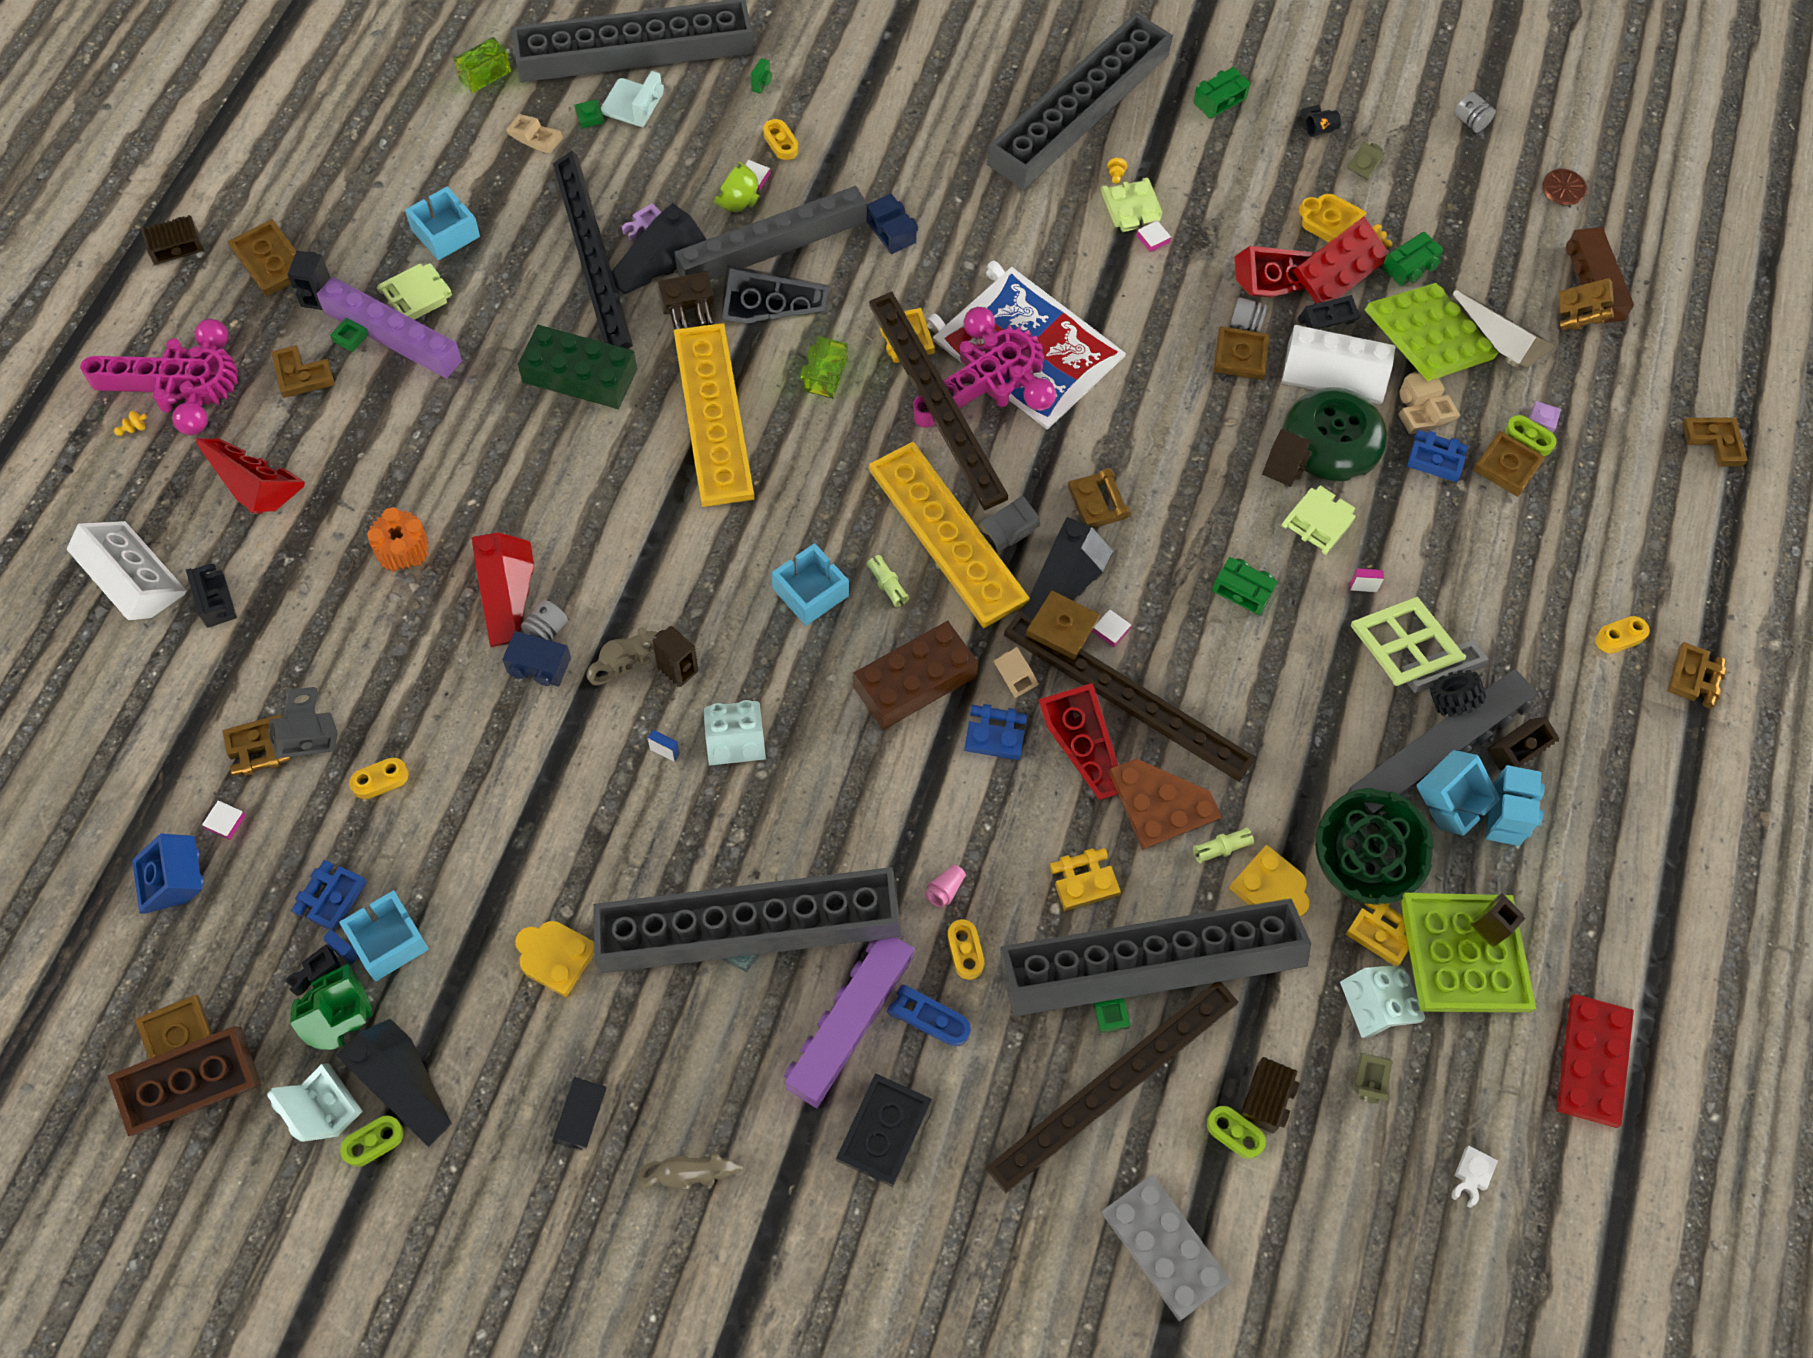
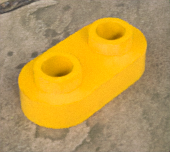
M768 120L763 126L764 139L779 159H794L799 152L797 139L782 120Z
M1630 616L1603 626L1595 636V643L1605 653H1616L1641 644L1649 635L1650 629L1644 619Z
M388 758L354 772L350 778L349 786L356 797L370 799L404 785L409 777V771L401 759ZM396 768L394 773H387L389 769ZM362 779H368L367 783L359 784Z
M964 919L956 920L949 926L947 933L950 953L956 973L963 979L972 980L981 975L985 964L979 936L972 922ZM958 934H965L967 939L959 941L956 936ZM970 961L975 967L967 969L964 967V963Z

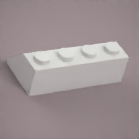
M1294 325L1288 342L1281 383L1311 390L1327 387L1344 388L1359 393L1370 402L1382 404L1393 366L1396 345Z
M125 521L82 523L77 525L67 551L127 620L152 618L185 595L187 590Z

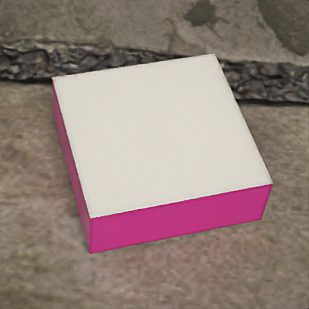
M748 160L745 165L755 173L759 184L757 190H760L770 175V168Z
M1158 221L1137 230L1136 236L1149 252L1171 241V236Z
M1356 569L1350 581V590L1378 592L1384 580V571Z
M1109 609L1095 625L1092 632L1112 647H1115L1131 629V624Z
M217 801L202 826L206 830L230 840L246 815L241 810Z

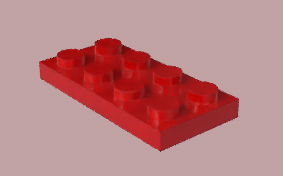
M1363 216L1297 266L1293 272L1317 304L1340 298L1382 265L1389 251Z
M1573 994L1570 997L1556 1112L1614 1128L1622 1126L1634 1016L1633 1009Z

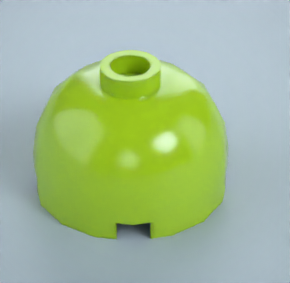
M739 161L738 167L735 166L721 186L720 190L723 192L719 197L716 195L714 203L729 212L735 213L743 211L747 206L752 208L759 198V195L756 194L759 184L755 173Z

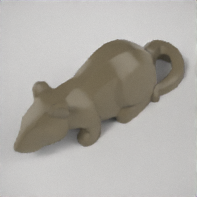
M641 627L638 629V635L634 637L607 642L600 651L598 661L590 665L587 670L589 682L593 685H601L616 679V677L632 672V665L637 661L641 665L649 664L651 658L647 655L651 653L650 650H654L652 640L658 632L647 631ZM598 671L608 672L605 676L596 677Z
M713 1153L711 1158H689L685 1155H679L665 1159L662 1162L653 1161L646 1164L639 1172L638 1182L644 1189L652 1188L661 1182L663 1186L688 1190L691 1189L692 1184L696 1183L713 1186L715 1179L720 1180L731 1174H736L743 1169V1166L729 1159L722 1158L716 1153ZM658 1166L649 1177L646 1176L651 1168Z

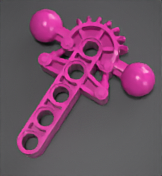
M979 306L970 309L965 315L963 326L968 335L972 338L983 339L985 345L978 346V344L972 345L969 341L962 342L960 344V360L965 364V367L943 380L958 408L960 409L985 392L996 401L998 406L1005 407L1009 403V395L1014 388L1023 386L1025 388L1023 394L1027 406L1038 411L1049 409L1056 399V390L1053 383L1044 378H1036L1033 373H1041L1043 369L1042 363L1044 362L1043 347L1038 343L1037 336L1031 337L1030 330L1022 332L1020 326L1014 330L1010 324L1006 330L997 332L994 329L995 318L989 309ZM1009 378V383H1005L1004 380ZM965 383H970V384H972V385L966 386V385H963V384H965ZM918 396L913 402L914 420L917 425L923 428L933 426L935 422L929 412H921L922 410H927L920 396Z
M211 318L201 321L194 330L195 340L200 347H192L189 350L183 348L180 342L173 338L167 341V348L161 358L90 356L85 358L80 364L82 373L94 390L153 392V398L164 413L170 412L173 409V404L178 403V400L185 399L186 403L176 407L172 417L175 428L182 434L190 436L201 433L208 423L207 413L202 408V404L215 403L219 405V400L221 398L227 399V393L234 392V385L238 384V370L232 357L222 349L229 340L228 330L219 320Z

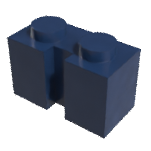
M892 193L867 204V223L890 254L916 243L918 225L915 219L910 218L906 213L902 202L897 201Z
M514 631L502 660L506 671L515 678L522 679L533 676L534 680L541 685L549 686L551 684L559 687L571 656L567 645Z

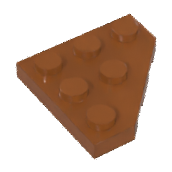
M1139 759L1131 760L1108 770L1142 850L1222 818L1211 791Z

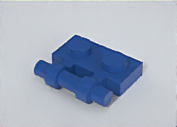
M1417 430L1407 467L1458 482L1466 458L1463 455L1466 454L1468 445L1459 443V440L1455 438L1449 440L1436 436V432L1428 431L1427 433Z
M983 704V706L972 705L970 716L981 717L980 723L969 721L964 751L1020 760L1024 730L1014 729V723L1026 725L1027 714L1016 712L1017 709L1008 708V710L991 708L992 705ZM989 719L1006 721L1005 727L988 724Z
M323 860L318 869L315 868L311 873L310 877L312 879L304 891H300L296 896L295 900L297 902L291 909V912L301 917L307 907L312 908L307 915L309 921L336 932L340 926L339 922L346 917L367 884V881L364 877L341 866L338 867L332 876L329 873L334 865L327 860ZM327 885L318 899L314 896L320 887Z

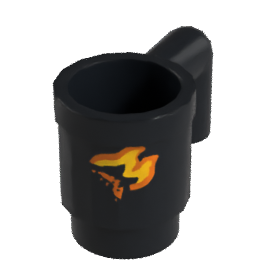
M1320 105L1302 108L1299 112L1300 116L1305 120L1306 130L1310 137L1331 133L1341 126V117L1337 110L1321 111Z

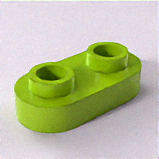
M1513 416L1505 427V433L1543 456L1549 455L1556 446V437L1552 432L1525 416Z
M1220 1106L1215 1108L1208 1116L1207 1128L1210 1134L1242 1158L1254 1159L1264 1151L1266 1146L1264 1133L1232 1108ZM1224 1120L1227 1124V1129L1219 1128L1217 1121ZM1243 1139L1251 1140L1253 1148H1246L1243 1144Z
M392 1116L379 1117L348 1135L343 1140L340 1146L342 1159L353 1167H361L400 1144L404 1135L403 1127ZM386 1130H393V1134L389 1139H383V1134ZM363 1146V1153L360 1156H355V1149Z

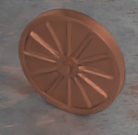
M1569 169L1550 171L1542 184L1546 196L1553 202L1561 205L1577 204L1584 198L1587 192L1585 180L1578 173Z

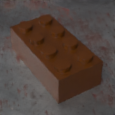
M947 620L853 673V688L882 730H885L975 679L979 662Z
M236 1026L107 1076L128 1136L141 1134L262 1085L241 1027Z

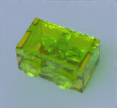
M494 37L454 58L458 78L471 93L511 72L507 50Z
M818 336L815 346H810L808 352L809 362L807 366L803 365L800 380L803 381L804 392L833 399L848 360V343Z

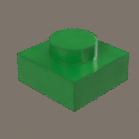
M763 58L759 60L751 72L752 91L759 94L765 86L770 84L772 79L770 61Z
M597 99L574 105L581 129L604 123V117Z
M345 318L330 334V337L334 343L354 352L369 334L365 327Z
M1124 998L1093 1003L1100 1034L1130 1028L1131 1025Z

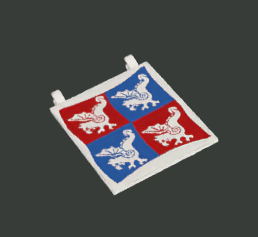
M991 261L987 265L986 276L995 280V282L947 325L937 314H931L927 318L929 321L927 323L928 329L933 333H937L932 337V340L959 362H961L960 344L962 342L969 341L972 345H985L983 339L972 338L968 335L963 326L965 315L972 308L979 306L989 309L995 318L994 329L997 332L1006 330L1009 324L1014 330L1019 326L1022 328V332L1030 330L1031 337L1037 336L1038 343L1042 345L1044 354L1041 373H1033L1036 378H1044L1053 383L1056 390V399L1049 409L1043 411L1033 410L1027 406L1023 394L1025 388L1021 386L1014 388L1009 395V401L1048 430L1125 357L1126 353L1013 267L1005 272L999 263ZM1009 378L1004 380L1005 383H1009Z

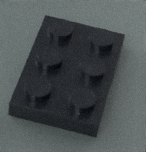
M875 1073L836 1157V1161L894 1187L932 1099Z

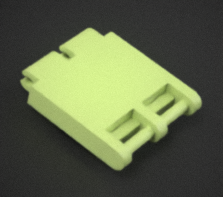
M1148 177L1134 183L1126 181L1118 186H1101V193L1114 226L1120 227L1122 232L1139 229L1140 223L1142 227H1145L1155 221L1160 222L1163 212Z
M420 263L377 286L378 292L384 294L387 298L389 307L413 320L446 304V299L452 296L450 288L440 278L432 264L422 266Z
M1320 485L1317 490L1311 488L1281 526L1285 529L1290 528L1302 536L1301 539L1303 541H1310L1322 549L1321 553L1327 555L1354 522L1356 516L1353 513L1356 508L1341 498L1336 503L1333 502L1336 495Z

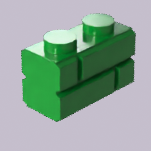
M1231 67L1226 71L1221 70L1214 78L1209 81L1203 80L1197 85L1193 100L1194 104L1211 119L1245 100L1248 96L1250 82L1243 75L1241 76V73L1235 67Z
M1425 231L1421 232L1387 254L1382 266L1383 271L1390 277L1392 276L1393 280L1400 287L1408 282L1415 283L1425 271L1431 272L1438 267L1441 262L1440 257L1443 248L1436 241L1433 242L1432 238Z
M1229 557L1215 580L1212 592L1261 616L1275 591L1278 581L1269 572L1258 571L1250 567L1243 559Z

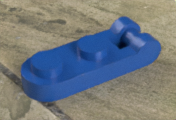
M906 985L900 986L895 1003H891L887 1009V1013L890 1016L903 1020L948 1045L960 1046L969 1039L971 1027L966 1017ZM908 1002L917 1004L913 1012L906 1009Z

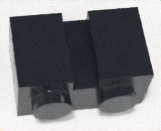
M296 251L287 275L292 287L297 288L296 297L301 307L323 310L317 293L331 279L323 256L315 252Z

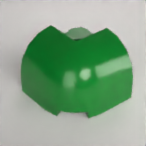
M349 963L311 982L310 984L313 988L301 1000L299 998L294 999L292 1003L290 1024L298 1036L309 1046L328 1050L344 1046V1033L358 1030L366 1023V1019L372 1016L369 998Z

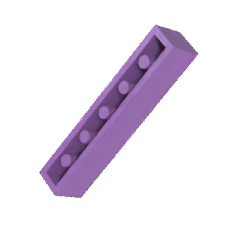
M333 276L317 293L325 314L340 322L345 318L352 320L367 329L368 337L446 379L462 362L455 341Z
M897 937L871 940L866 949V952L869 954L863 962L858 961L851 971L850 976L852 980L847 987L842 985L834 998L835 1006L831 1012L826 1010L817 1024L820 1029L814 1037L809 1036L801 1048L803 1055L797 1063L793 1061L784 1074L786 1090L816 1109L818 1108L913 960L915 948Z

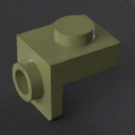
M1363 142L1347 166L1348 170L1369 180L1378 165L1385 160L1383 149L1375 143L1369 145Z
M1360 1052L1353 1089L1358 1095H1361V1100L1375 1104L1379 1103V1099L1388 1101L1387 1087L1393 1063L1391 1059Z

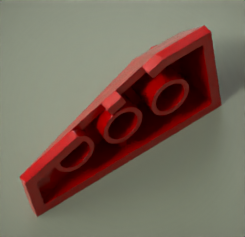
M1249 246L1234 256L1236 281L1250 296L1273 298L1304 289V286L1293 270L1315 252Z
M196 439L197 446L238 502L247 507V511L251 513L263 514V512L277 511L305 485V481L284 468H278V471L267 466V460L245 456V450L222 439Z
M500 532L471 537L490 647L509 644L514 631L521 632V624L525 614L524 607L530 591L529 584L535 568L531 542Z
M1093 683L1038 699L1046 727L1096 797L1102 800L1118 795L1108 772L1111 768L1118 766V762Z

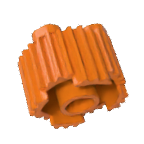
M394 507L385 509L381 514L382 517H377V521L372 522L373 526H370V530L367 533L375 557L380 561L382 567H385L386 570L391 569V572L399 570V568L404 570L407 567L409 569L411 565L421 566V561H425V557H428L426 549L429 548V541L420 519L416 515L413 516L412 512L408 513L407 510L402 512L401 509L398 510Z

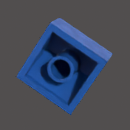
M160 833L132 859L140 914L187 903L202 890L203 877L199 870V850L196 848L194 836Z

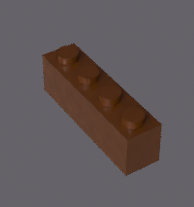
M1603 227L1574 230L1566 244V252L1571 257L1574 272L1578 275L1581 285L1609 278L1612 281L1614 305L1606 306L1604 309L1612 308L1614 318L1606 319L1604 323L1625 321L1634 307V303Z

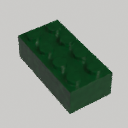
M537 324L518 362V368L522 383L619 409L637 371V364L633 350Z

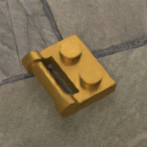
M1111 468L1104 469L1098 474L1068 482V489L1082 522L1092 528L1121 521L1131 515L1130 508L1124 504L1114 481L1115 474ZM1105 484L1115 510H1108L1098 487L1099 485Z

